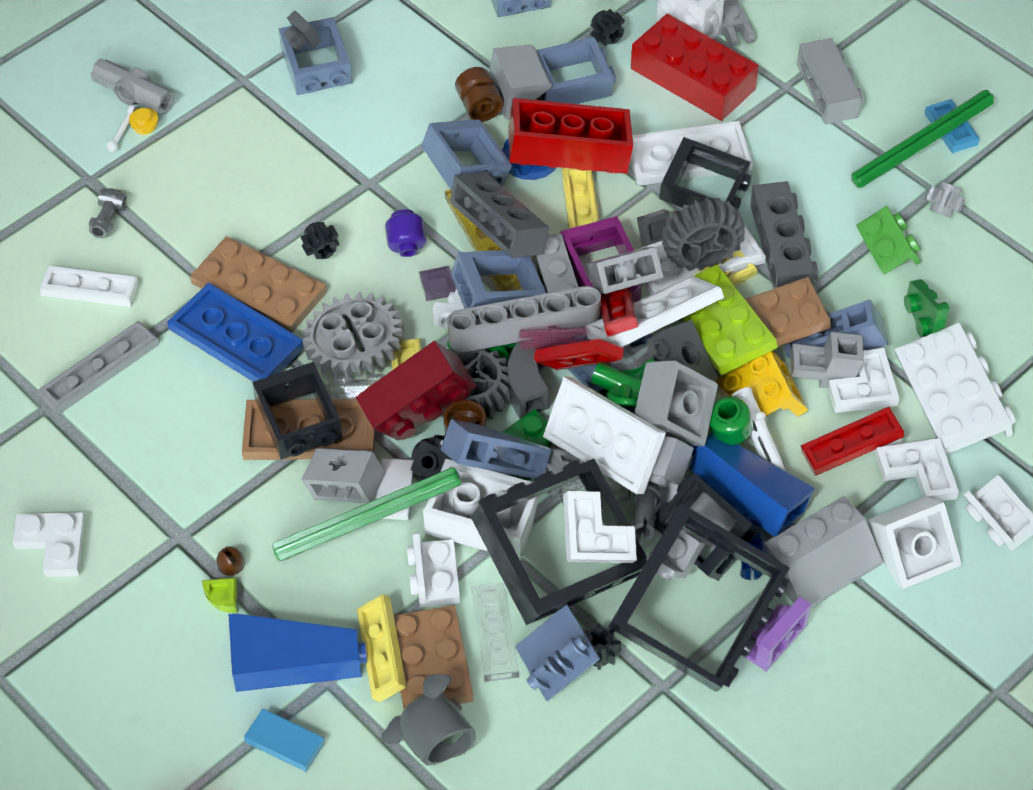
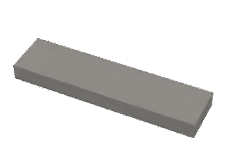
M137 321L38 389V395L57 415H60L159 345L158 338L142 323Z

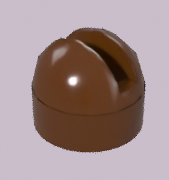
M226 546L218 552L216 561L218 569L222 574L234 576L243 570L245 565L244 557L238 548ZM228 556H232L236 562L233 564Z

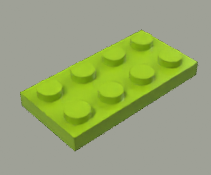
M718 265L694 275V277L721 287L724 298L679 320L682 323L690 320L693 321L711 363L721 376L778 348L776 338Z

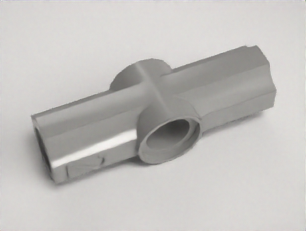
M101 58L94 64L93 71L91 72L92 81L114 91L121 102L127 105H132L136 102L153 109L159 114H166L171 109L172 102L175 99L173 91L152 82L149 76L140 68L133 67L131 70H128L107 59L103 60Z

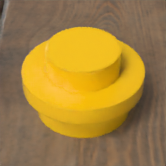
M139 108L129 116L130 126L136 133L141 135L152 133L159 121L158 114L151 108Z

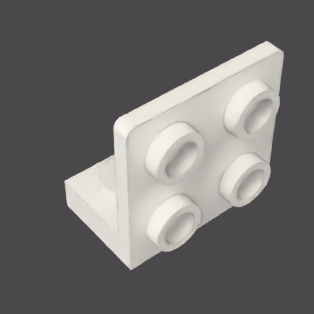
M658 0L657 21L665 14H669L715 40L721 34L724 0H699V2L695 0Z

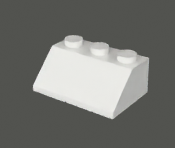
M446 459L440 472L454 467L459 473L461 485L428 500L423 511L425 534L445 540L454 539L456 543L488 551L470 517L479 506L478 501L494 493L497 497L507 493V489L520 482H524L526 485L534 482L486 469L460 465L453 460ZM539 496L496 513L520 560L531 534Z

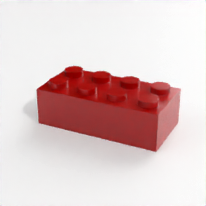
M665 14L632 44V70L721 122L756 90L758 64L669 14Z
M513 98L508 124L509 163L627 174L633 150L630 109Z

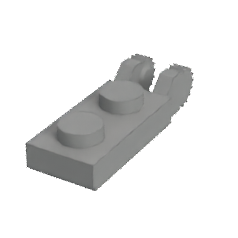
M724 0L721 36L724 35L729 47L737 46L738 37L736 32L741 33L746 43L753 42V30L738 0Z

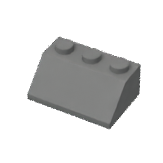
M845 496L805 518L763 545L764 553L790 567L785 576L786 579L790 580L784 591L787 597L793 603L801 597L811 604V608L879 567L883 562L866 519Z

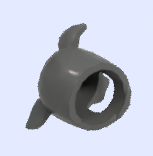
M433 674L425 678L423 693L414 698L405 707L401 716H395L389 722L387 729L382 733L381 739L388 744L399 743L404 739L413 753L425 765L429 766L465 754L474 746L476 733L461 713L462 706L457 701L451 700L447 695L443 694V691L451 682V676ZM463 732L461 737L453 744L446 745L442 743L444 739Z

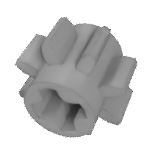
M942 181L938 188L931 186L926 197L927 201L932 202L929 210L951 218L953 211L960 213L965 203V199L959 197L962 189Z

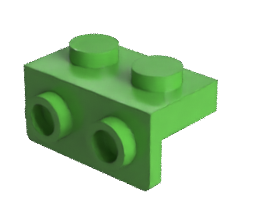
M887 205L856 224L878 267L884 274L910 258L916 265L922 262L917 254L921 250L919 244L912 234L907 236L904 231L908 228L904 218L899 212L894 215Z

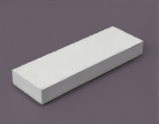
M48 265L40 286L41 296L131 307L139 282L136 276Z

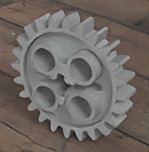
M361 292L357 293L355 299H351L348 293L345 294L343 301L333 297L334 304L330 306L322 303L323 311L314 310L312 312L314 319H307L306 324L308 328L302 330L304 336L303 346L307 359L312 360L316 368L320 366L323 374L331 370L334 378L341 372H344L346 379H349L352 372H356L358 377L361 378L363 370L366 369L371 374H374L375 365L385 368V358L395 359L394 351H401L400 342L405 340L403 334L405 329L399 310L394 309L392 302L386 304L384 297H380L375 301L373 293H370L366 299L362 298ZM344 318H347L350 322L356 339L360 341L364 352L358 350L351 331L347 329Z

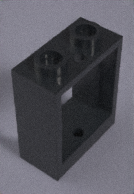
M683 137L662 180L659 199L683 208V204L690 206L694 204L695 200L700 203L707 198L705 195L679 186L688 164L691 163L735 180L726 201H729L738 211L742 200L739 198V194L741 191L746 192L752 180V175L748 174L751 162Z
M314 362L252 382L256 404L281 460L299 456L308 450L320 446H328L335 441L343 439L340 418ZM313 393L325 421L282 435L270 407Z
M695 473L681 481L677 487L676 495L670 502L664 503L655 514L654 528L663 535L680 504L682 503L690 508L701 494L705 492L737 520L729 532L750 544L762 530L707 480ZM716 546L707 558L699 554L694 564L708 577L719 581L737 558Z

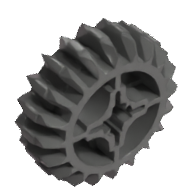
M707 197L703 202L698 203L695 200L694 204L690 206L683 204V210L673 211V218L666 219V226L662 228V245L667 257L671 262L676 263L678 268L685 266L690 271L696 267L701 271L703 267H712L716 263L723 264L725 258H733V251L740 250V243L745 241V225L739 211L729 201L722 202L720 198L710 201Z
M448 348L459 356L476 384V387L469 391L468 397L464 400L478 403L484 409L486 416L493 419L495 411L502 412L504 404L509 403L511 399L506 358H500L497 350L489 353L488 348L469 352H458ZM446 407L445 409H443V413H442V414H443V417H444V412L446 411L447 407Z

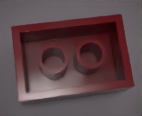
M434 340L359 393L355 398L373 429L399 441L413 436L417 431L416 428L426 421L430 422L440 417L443 409L452 403L467 398L469 391L475 388L476 384L459 356Z

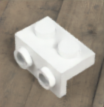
M999 475L974 495L969 490L963 494L969 503L965 509L977 523L982 519L990 527L986 533L998 547L1004 543L1012 552L1033 535V513Z

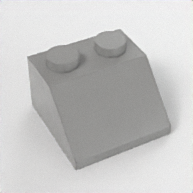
M677 361L646 362L634 414L666 432L665 436L676 438L686 444L703 447L707 438L718 384Z

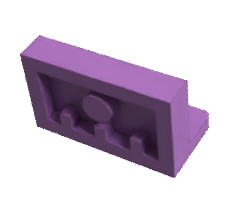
M799 597L792 606L788 604L786 606L782 604L777 605L763 628L759 626L753 632L751 637L755 638L756 642L746 658L767 672L807 626L811 604Z

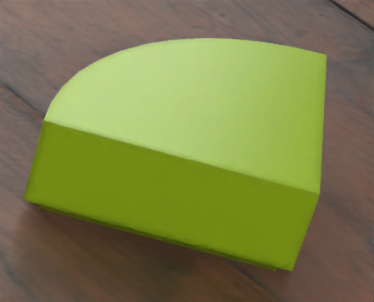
M236 578L202 580L205 597L212 606L223 612L237 613Z

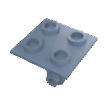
M568 604L563 606L515 646L529 670L530 676L526 679L527 683L534 690L539 688L546 701L553 698L600 660L599 655Z

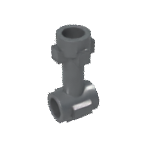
M113 188L101 189L98 205L103 207L97 218L91 217L89 221V232L94 237L105 238L108 232L111 233L113 229V223L110 222L114 210H124L127 194Z

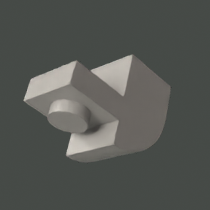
M830 332L824 347L793 344L790 350L791 377L819 380V388H828L829 380L856 377L864 362L862 335Z

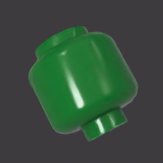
M727 396L718 399L714 403L710 419L713 435L718 440L730 445L740 444L749 438L753 430V420L748 405L742 399Z

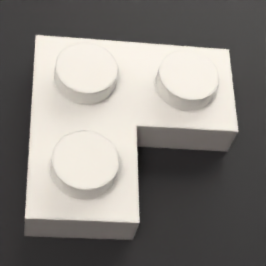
M884 348L863 350L864 362L857 377L829 380L828 391L834 413L898 406L899 395Z
M940 438L876 448L875 457L883 481L916 477L922 497H929L938 501L957 499L959 490Z
M567 491L563 494L567 562L633 563L637 560L635 526H602L600 492Z
M84 513L16 514L13 536L15 549H45L43 564L45 577L79 576L85 528Z

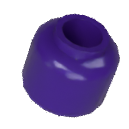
M408 209L398 210L391 214V217L385 223L387 245L391 251L399 253L402 257H411L416 255L418 250L425 246L427 239L424 221L414 211Z

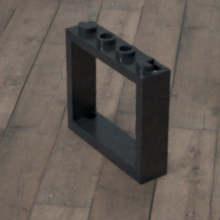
M594 458L583 463L580 459L575 460L564 466L563 471L556 474L552 470L547 471L535 478V482L526 485L524 482L515 484L507 489L506 494L499 497L495 493L490 494L478 501L479 506L470 516L526 626L556 613L566 604L570 607L638 577L647 562V556L639 541L635 538L637 556L635 562L618 564L539 598L496 513L581 479L587 492H600L601 516L605 526H630Z
M681 503L608 627L717 692L723 685L729 688L733 679L738 674L739 669L734 667L740 655L746 658L754 646L756 639L751 636L757 625L763 628L771 616L773 609L768 606L774 595L780 598L787 588L786 586L790 580L786 579L785 576L790 567ZM683 527L693 531L770 577L715 675L627 623Z

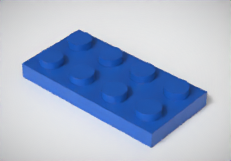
M207 283L167 321L170 331L253 382L280 373L304 349L303 339L210 283Z

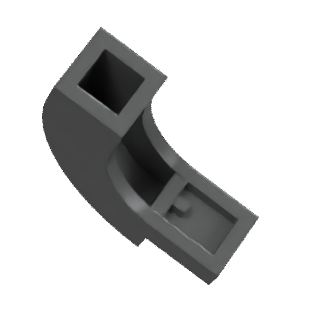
M583 330L517 342L514 346L508 362L509 390L511 391L510 402L519 419L534 409L538 413L549 409V388L540 375L545 365L534 360L535 349L563 345L581 334Z

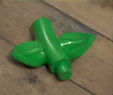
M646 357L623 366L620 371L599 361L594 370L591 383L608 390L607 398L616 404L636 407L646 362H655L654 357Z

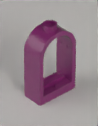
M618 216L560 231L578 287H593L578 256L613 246L616 247L619 254L634 250ZM643 283L630 287L634 303L641 300Z

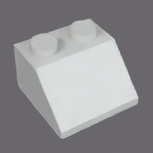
M923 497L867 519L869 529L883 563L901 589L962 565L945 503L942 501Z

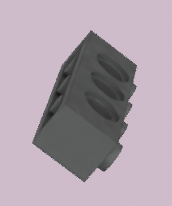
M486 172L454 175L450 203L511 258L544 254L545 244L548 239L549 226Z
M788 181L752 185L750 207L762 250L766 255L765 261L773 289L809 277L813 285L814 280L818 279V267L816 261H811L810 258L811 243L809 238H805L803 234L805 229L804 219L802 215L797 214L798 200L796 193H791Z

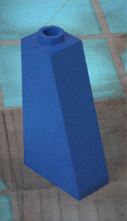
M713 433L707 436L705 446H693L694 449L691 455L694 457L689 469L707 480L730 502L775 537L784 532L804 516L815 491L814 487L738 444L730 445L718 440Z
M241 614L228 615L232 676L236 692L362 677L360 664L367 663L365 642L358 643L356 629Z

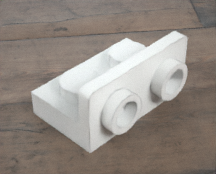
M412 533L413 545L407 546L409 566L416 567V574L410 575L411 595H418L419 608L460 604L454 539L420 542L419 533Z

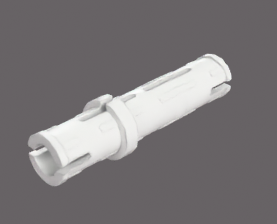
M746 387L736 391L732 397L742 399L749 407L753 420V430L750 437L757 450V454L762 459L787 472L766 425V414L760 411L752 389Z

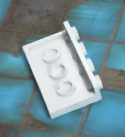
M960 322L894 349L897 359L936 439H941L946 454L1000 432H1004L1006 437H1010L1013 435L1011 425L1016 423L1008 405L1003 407L999 400L1003 396L995 380L990 382L987 377L990 371L984 357H977L974 351L977 349V345L971 332L965 333Z

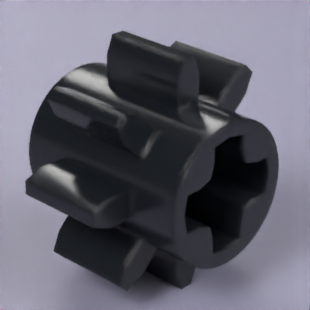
M611 9L608 11L602 10L596 13L591 20L590 26L594 30L590 35L595 38L597 43L602 42L604 46L607 43L615 44L624 35L625 29L621 25L625 20L618 12L614 13Z
M314 222L306 227L304 235L300 237L303 242L301 246L307 256L314 254L316 259H327L336 252V246L340 245L337 239L339 235L333 225L326 227L324 222Z
M597 624L591 630L583 629L600 657V660L593 664V666L601 670L602 666L608 663L614 665L616 661L615 653L621 651V641L614 640L615 631L601 627L600 624Z

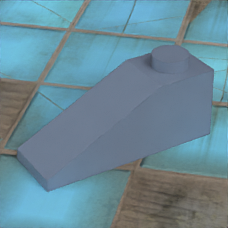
M869 299L827 314L831 323L830 329L784 344L788 358H790V350L793 344L824 347L830 332L862 335L863 350L876 349L888 345L884 319Z
M454 419L450 420L440 449L460 465L535 479L544 473L552 452L548 447L478 424Z

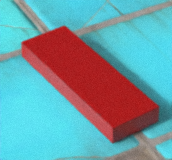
M630 287L601 294V310L607 337L638 327Z
M602 339L535 349L534 360L555 370L594 365L598 364L599 361L602 363L620 361L623 357L624 348Z
M886 407L800 445L814 475L817 476L874 451L877 447H883L903 438L904 430L890 407Z

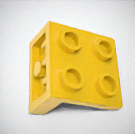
M773 350L726 373L716 381L731 396L740 389L750 387L760 411L765 412L766 416L779 408L783 410L789 409L797 417L808 411L785 361Z

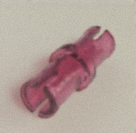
M549 325L548 329H520L519 338H533L532 341H519L521 350L539 349L586 341V338L572 337L586 335L585 327L556 328L555 325Z

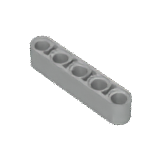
M583 286L454 311L447 318L449 345L455 351L469 352L584 330L587 325L601 319V294L594 287Z

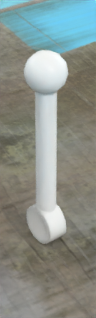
M129 106L127 116L114 139L107 143V149L110 152H115L118 149L117 143L129 124L130 114L138 109L137 106Z

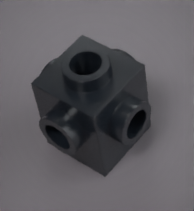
M436 434L433 437L422 439L415 445L411 455V459L414 461L410 470L420 474L419 478L421 480L439 473L446 459L452 460L440 450L445 436Z

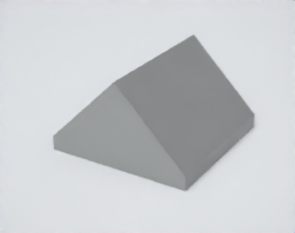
M532 44L493 48L489 74L504 101L502 113L505 119L509 120L513 98L536 100L553 85L536 48Z

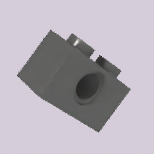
M692 320L669 327L647 339L656 362L677 361L712 381L718 379Z

